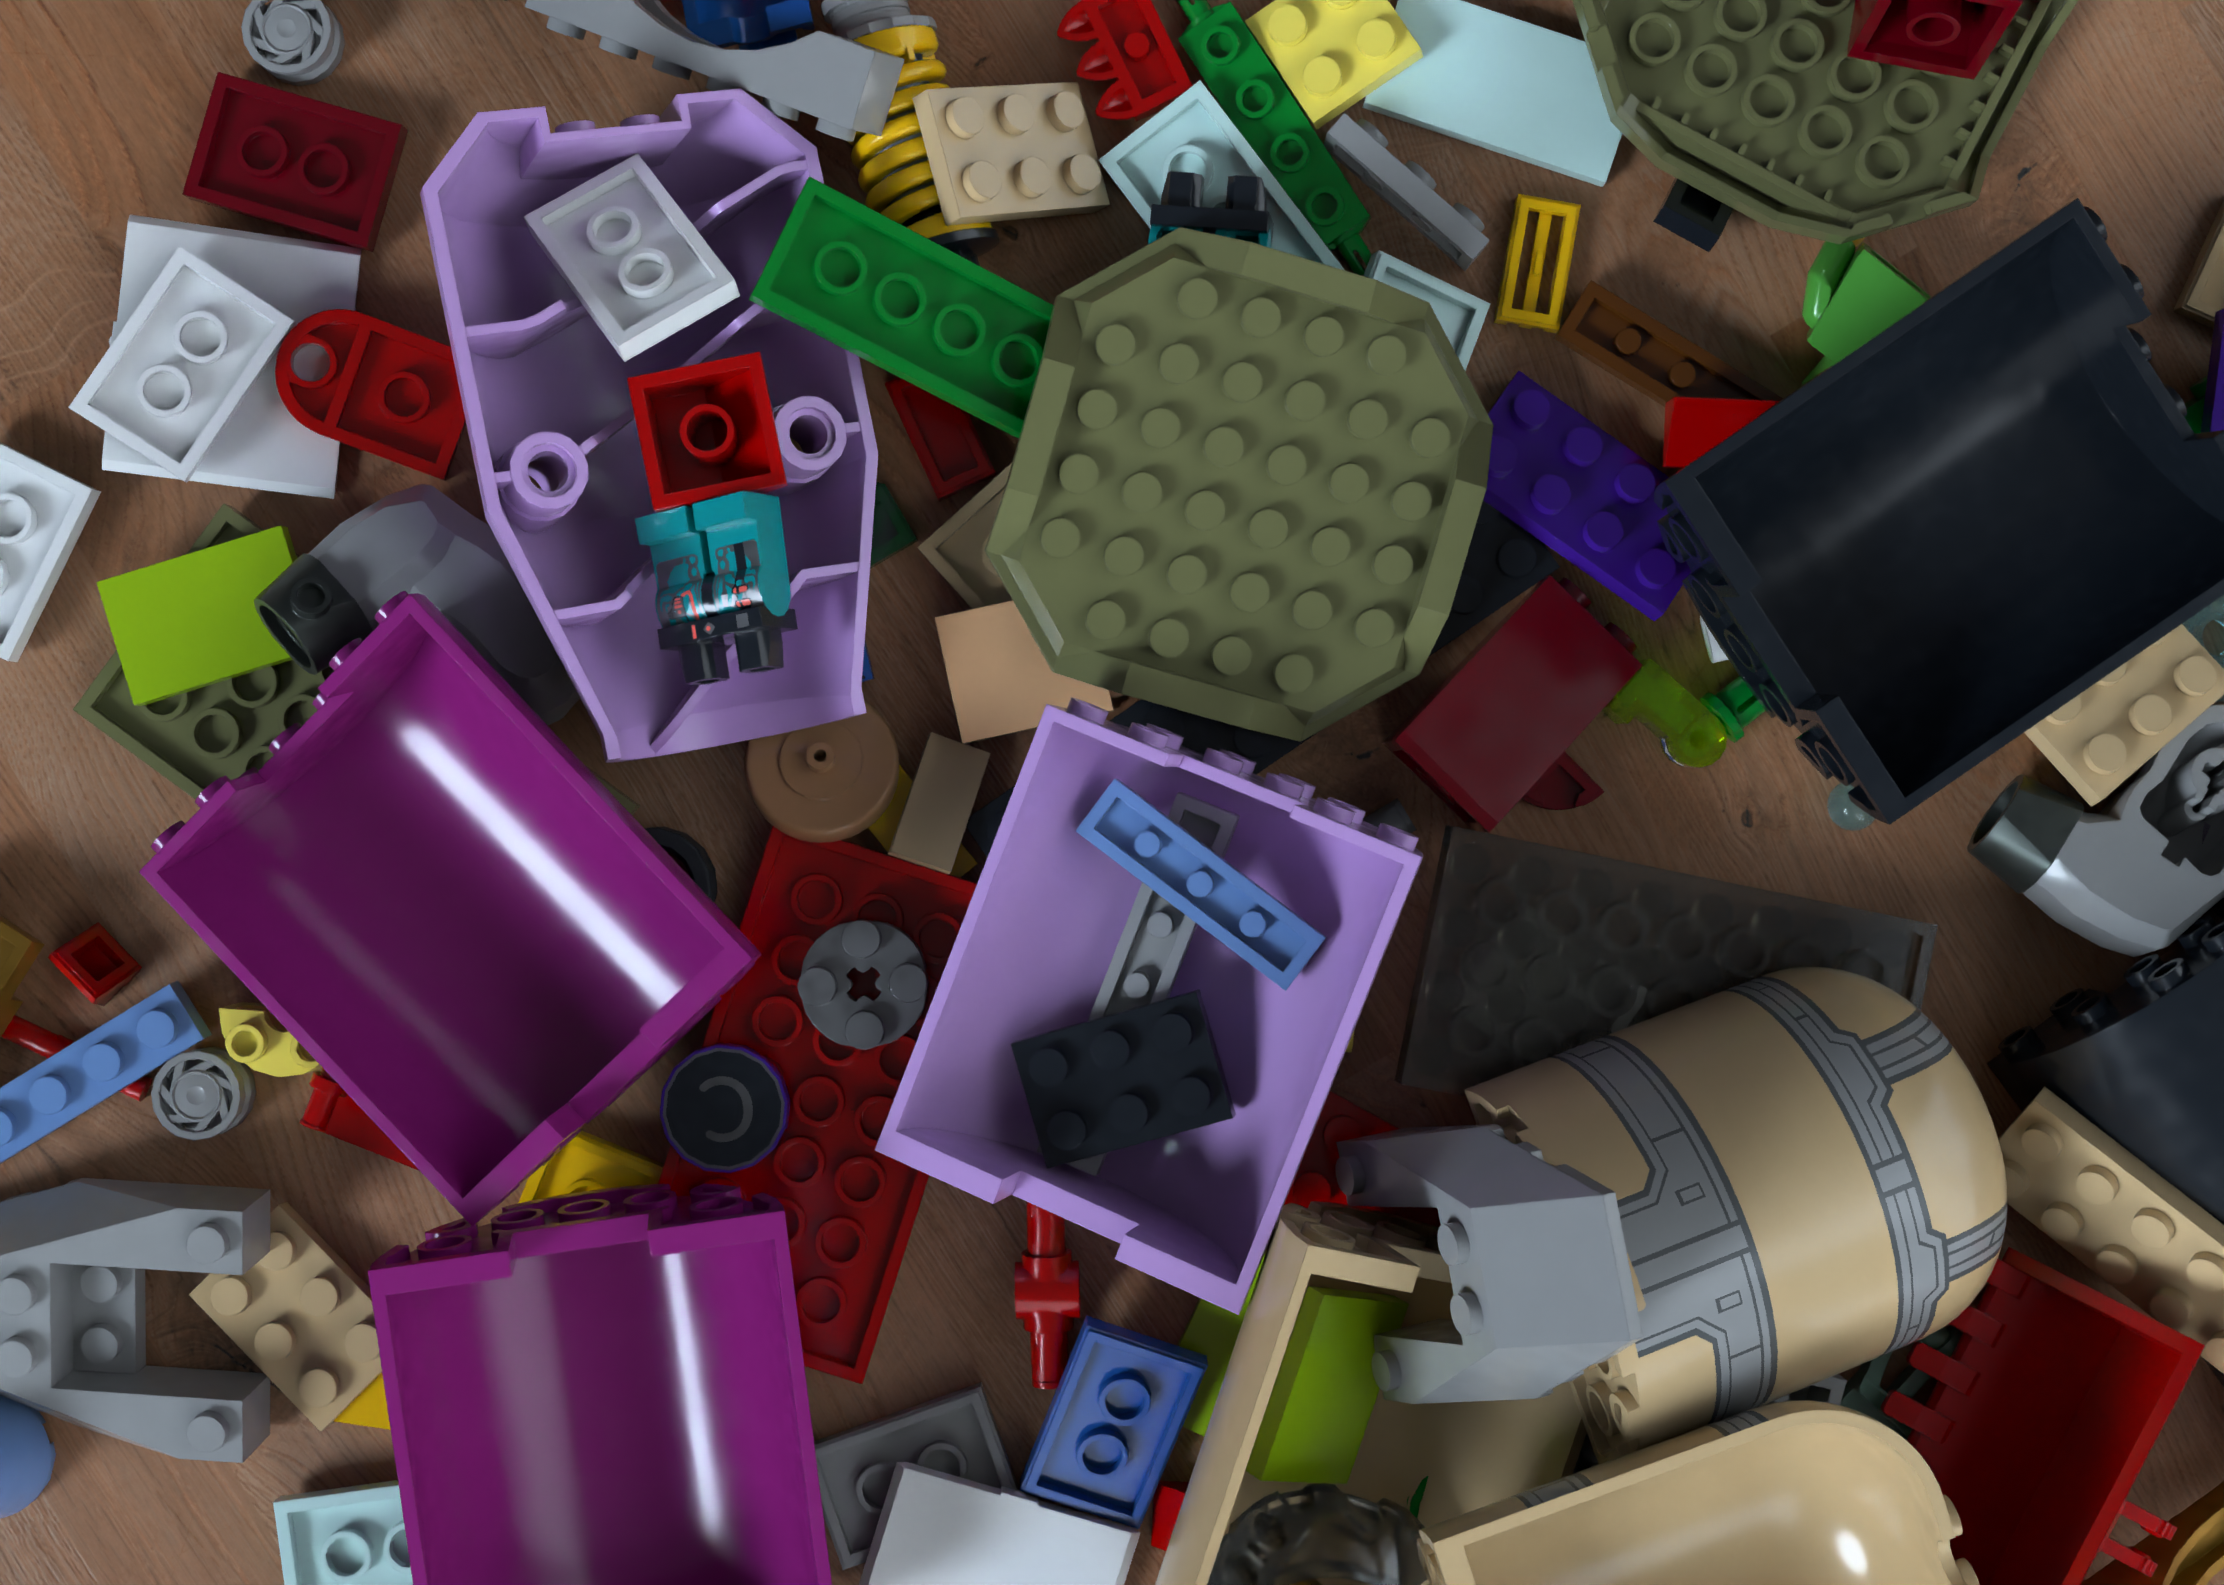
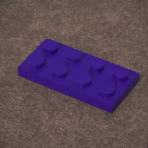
M1518 370L1488 412V416L1493 423L1487 489L1483 500L1655 622L1665 613L1682 587V580L1691 573L1686 561L1683 563L1678 562L1667 551L1657 523L1668 512L1667 507L1661 510L1654 502L1655 489L1669 477Z

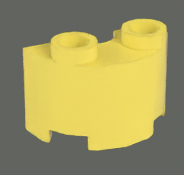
M241 1002L219 1008L221 1031L225 1038L226 1050L230 1057L237 1062L245 1063L254 1071L275 1077L302 1075L322 1068L263 1004Z

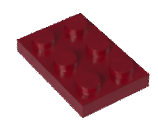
M217 72L182 195L193 201L373 252L408 130L398 123Z

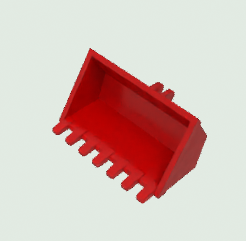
M2008 1247L2002 1260L1997 1259L1993 1271L1987 1280L1989 1285L1977 1308L1968 1306L1957 1318L1948 1323L1963 1331L1951 1357L1921 1341L1915 1342L1906 1358L1907 1363L1938 1380L1926 1405L1915 1401L1897 1390H1890L1881 1405V1410L1886 1415L1912 1428L1907 1441L1926 1461L1940 1486L1942 1494L1948 1496L1952 1501L1961 1520L1962 1535L1950 1539L1954 1560L1964 1557L1972 1566L1980 1585H2081L2097 1553L2100 1551L2152 1577L2158 1564L2151 1559L2150 1555L2134 1546H2126L2109 1536L2120 1515L2140 1524L2141 1529L2158 1538H2166L2171 1541L2178 1527L2126 1498L2206 1346Z

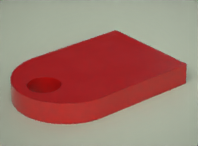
M346 309L322 311L299 322L282 342L275 366L278 392L290 414L303 426L317 434L445 481L466 426L451 347L369 315ZM305 346H320L329 355L330 368L327 374L320 380H302L294 370L293 362L295 355Z

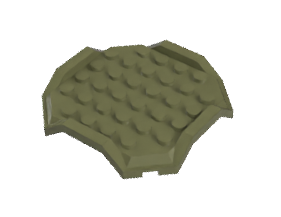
M1855 0L1572 1L1610 121L1655 167L1768 228L1835 244H1843L1970 207L1979 199L1988 163L2045 51L2079 0H2023L2020 8L1974 80L1847 57Z
M1179 227L1055 297L1038 373L1005 490L985 547V552L1024 619L1051 671L1123 695L1230 725L1301 742L1420 675L1449 617L1485 496L1493 423L1429 302L1378 280L1263 245Z

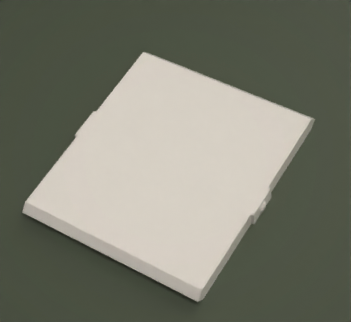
M129 215L117 322L113 321L109 346L112 345L179 245L294 320L295 325L293 328L305 318L322 311L333 309L355 311L362 249ZM305 346L295 355L293 362L294 370L302 380H320L327 374L330 368L329 355L320 346ZM279 347L189 481L334 499L341 442L311 431L298 422L285 407L279 395L275 377ZM105 431L102 470L179 479Z
M897 1462L859 1585H1124L1141 1532L1121 1523L1038 1500V1496L1024 1493L1020 1490L1004 1486L999 1489L909 1462Z

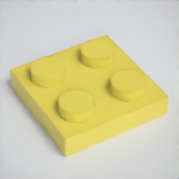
M1274 0L1245 20L1248 29L1316 130L1423 57L1420 46L1388 0Z

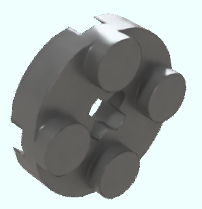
M861 919L839 924L822 934L814 942L803 961L798 991L808 1018L823 1035L838 1044L867 1050L897 1040L916 1023L926 1005L929 979L924 955L916 942L906 932L888 922ZM854 967L862 973L873 967L880 974L875 985L881 993L875 1000L867 995L857 1000L849 993L853 982L848 977V974Z

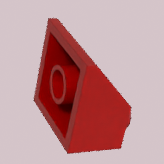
M760 351L627 378L653 510L656 513L681 506L692 507L693 503L740 491L766 494L788 485Z

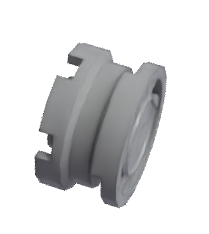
M270 0L251 1L245 9L241 28L244 45L257 63L262 65L265 70L281 82L296 86L316 84L332 74L342 59L345 40L342 25L334 12L322 0H273L268 5H265V3Z
M216 1046L184 1052L167 1061L155 1076L151 1091L153 1111L162 1126L177 1137L193 1141L215 1137L240 1125L251 1112L256 1096L254 1075L248 1065L237 1062L230 1057L226 1049Z

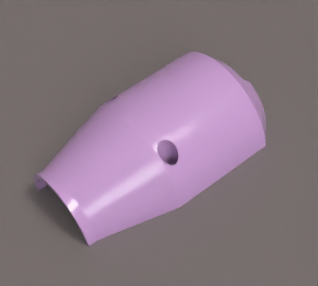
M741 88L677 94L660 117L655 114L636 115L622 120L619 127L598 129L595 128L593 121H572L557 126L554 129L555 133H550L545 106L477 112L423 185L420 196L485 518L600 735L605 762L633 761L717 747L810 728L867 713L862 692V673L878 448L859 356L749 300L808 177L810 176L824 184L817 147ZM638 153L733 276L740 296L624 362L533 238L524 216ZM760 351L788 483L787 486L766 493V495L778 496L780 501L791 592L789 609H795L798 629L781 633L784 668L758 673H740L736 645L730 644L725 646L729 679L708 685L686 684L680 664L679 652L660 650L657 629H661L662 626L656 613L655 598L658 589L650 546L639 545L635 518L656 512L653 510L627 378ZM790 437L799 443L803 452L797 450L792 444ZM529 476L536 480V482L540 485L541 489L537 488L531 482Z

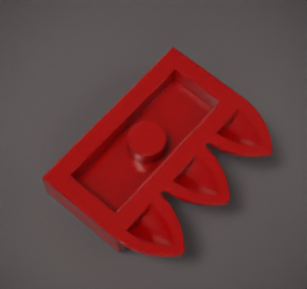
M1081 0L1066 13L1057 30L1059 38L1076 42L1093 39L1097 41L1088 49L1079 62L1076 70L1078 77L1093 81H1104L1113 78L1116 80L1105 91L1098 102L1095 113L1099 117L1110 120L1135 118L1137 122L1164 109L1193 86L1151 0Z

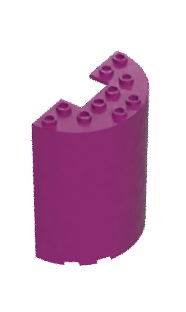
M402 591L379 609L374 617L379 625L364 641L361 638L352 640L331 659L329 666L334 672L318 687L321 692L312 703L317 711L302 726L300 723H295L275 738L268 748L273 753V756L260 770L253 767L232 780L227 776H222L206 787L195 800L200 809L186 824L183 821H179L157 837L151 845L156 854L139 873L471 1226H474L510 1196L542 1165L544 1166L582 1131L581 1128L585 1123L588 1124L663 1057L722 999L720 995H724L755 965V961L762 953L439 609L423 594H408L406 591Z
M669 1184L635 1185L576 1192L502 1207V1214L494 1216L490 1220V1224L478 1227L477 1223L471 1226L465 1218L426 1231V1241L420 1243L416 1250L409 1252V1245H396L372 1263L368 1269V1278L413 1585H832L785 1210L776 1198L762 1192L753 1195L752 1202L746 1201L741 1198L740 1187L719 1184L696 1186L689 1191L690 1196H676V1192L670 1190Z

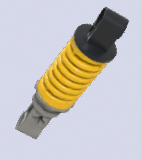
M824 0L821 3L825 22L831 24L835 35L905 59L882 135L877 136L857 131L854 141H848L853 147L851 153L852 162L860 170L858 176L859 186L867 194L865 206L980 266L978 257L989 252L999 244L1000 240L997 231L992 228L991 222L945 225L912 99L926 89L950 88L947 84L939 83L946 76L947 71L945 65L940 60H937L934 55L939 46L935 33L938 30L935 20L930 16L911 15L908 4L909 0Z

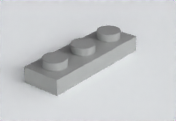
M1344 113L1327 132L1324 145L1329 153L1460 268L1466 271L1490 241L1481 233L1485 229L1483 222L1463 204L1456 203L1452 207L1433 191L1437 184L1421 166L1410 160L1404 165L1385 149L1389 144L1388 140L1373 124L1362 118L1356 123Z

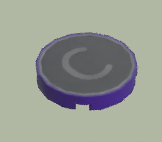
M718 1043L694 1051L673 1068L662 1089L660 1119L667 1140L684 1160L705 1171L732 1173L756 1165L776 1148L788 1126L790 1097L783 1075L766 1057L746 1045Z

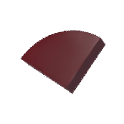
M1564 751L1521 799L1543 809L1567 810L1584 806L1594 801L1604 793V790Z

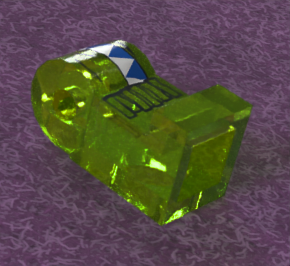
M1652 659L1639 660L1643 666L1602 709V712L1616 724H1628L1635 717L1660 739L1662 752L1671 762L1678 766L1701 768L1712 765L1720 759L1726 749L1727 735L1719 719Z

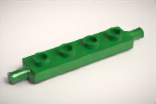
M1176 0L1191 22L1178 40L1229 119L1330 251L1338 249L1353 273L1363 276L1365 270L1355 256V253L1358 252L1367 266L1372 253L1359 234L1369 223L1371 216L1231 1L1211 8L1207 0H1194V5L1189 0Z

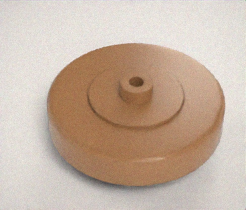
M864 701L867 712L865 714L810 728L748 740L744 757L747 785L755 806L771 825L799 840L823 843L840 841L857 835L870 827L883 815L897 789L900 772L897 744L890 726L873 706Z

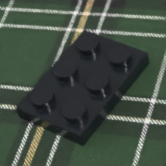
M1200 989L1011 1043L1047 1169L1229 1120L1236 1115Z

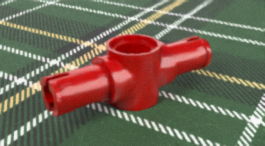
M1026 1201L1027 1249L1021 1252V1262H1015L1014 1273L1016 1319H1023L1024 1330L1030 1332L1032 1386L1039 1389H1057L1069 1360L1068 1331L1074 1327V1318H1080L1079 1260H1072L1071 1249L1065 1247V1219Z

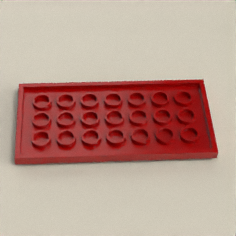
M772 826L739 929L762 955L739 982L724 995H720L722 999L714 1007L702 1048L718 1043L746 1045L766 1057L771 1064H774L784 1077L790 1097L788 1126L773 1151L756 1165L732 1173L705 1171L684 1160L670 1144L658 1184H669L670 1190L675 1191L676 1196H690L689 1191L702 1184H719L740 1187L741 1198L746 1201L752 1202V1196L762 1192L776 1198L785 1210L804 1366L863 1384L930 1176L875 1151V1148L977 883L935 871L845 840L823 843L799 840ZM861 919L888 922L906 932L916 942L924 955L929 979L926 1005L916 1023L897 1040L867 1050L838 1044L823 1035L808 1018L798 991L803 961L814 942L822 934L839 924ZM854 967L848 974V977L853 982L849 993L857 1000L864 995L875 1000L881 993L875 985L876 980L880 976L878 971L871 967L862 973Z

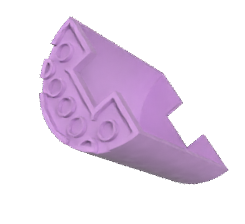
M1071 697L1067 708L1046 704L875 1151L992 1204L1010 1195L1025 1200L1120 1243L1115 1257L1116 1260L1239 1315L1424 857L1423 853L1415 848L1419 838L1388 824L1380 823L1378 828L1365 822L1363 818L1366 811L1332 797H1328V800L1320 797L1314 799L1312 796L1316 786L1284 773L1276 775L1267 772L1265 778L1253 774L1256 765L1255 761L1228 750L1220 749V751L1207 748L1205 754L1181 746L1184 737L1148 723L1144 726L1132 722L1129 728L1106 720L1109 713L1107 710ZM1114 778H1116L1166 816L1169 815L1178 792L1185 793L1239 815L1240 819L1224 859L1327 938L1285 991L1217 938L1197 925L1169 998L1200 989L1236 1115L1229 1120L1108 1152L1100 1173L1093 1176L1068 1164L1047 1169L1043 1154L1037 1152L1039 1140L1011 1043L1088 1021L1142 884V881L1076 832V829Z

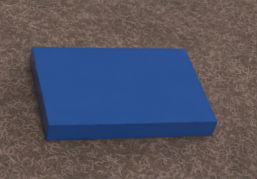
M1086 1315L1021 1475L1020 1491L1140 1529L1208 1367L1207 1355Z

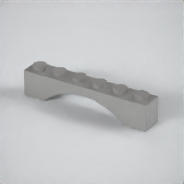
M526 0L525 4L526 8L549 16L546 28L581 40H584L586 30L601 36L599 48L634 60H636L639 50L655 56L652 68L686 80L690 79L692 70L709 76L705 88L711 91L741 88L745 92H752L763 97L761 104L773 114L798 121L800 112H805L818 117L816 130L850 142L854 141L857 131L877 136L882 135L905 60L857 41L819 30L791 43L759 50L723 49L695 35L669 14L659 0Z

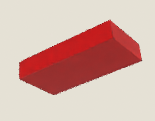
M900 377L884 383L939 501L996 475L968 412Z

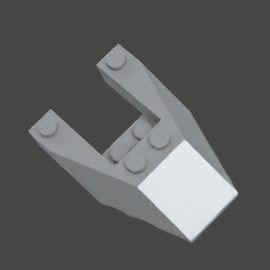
M1497 1124L1401 1128L1336 1142L1339 1154L1335 1169L1336 1178L1341 1191L1347 1197L1348 1205L1437 1208L1441 1226L1438 1229L1437 1242L1440 1254L1449 1267L1454 1294L1450 1302L1452 1320L1440 1318L1374 1335L1375 1353L1372 1356L1371 1362L1372 1372L1378 1387L1383 1391L1385 1400L1410 1404L1537 1399L1552 1394L1554 1387L1575 1380L1584 1374L1583 1370L1587 1367L1608 1360L1643 1338L1616 1193L1567 1164L1558 1166L1548 1164L1543 1161L1541 1149L1529 1142L1518 1144L1505 1139L1504 1129Z
M79 1178L69 1181L65 1185L32 1193V1191L8 1197L0 1202V1396L79 1427L178 1459L243 1463L270 1435V1379L264 1373L147 1366L145 1269L230 1275L245 1274L270 1252V1189Z

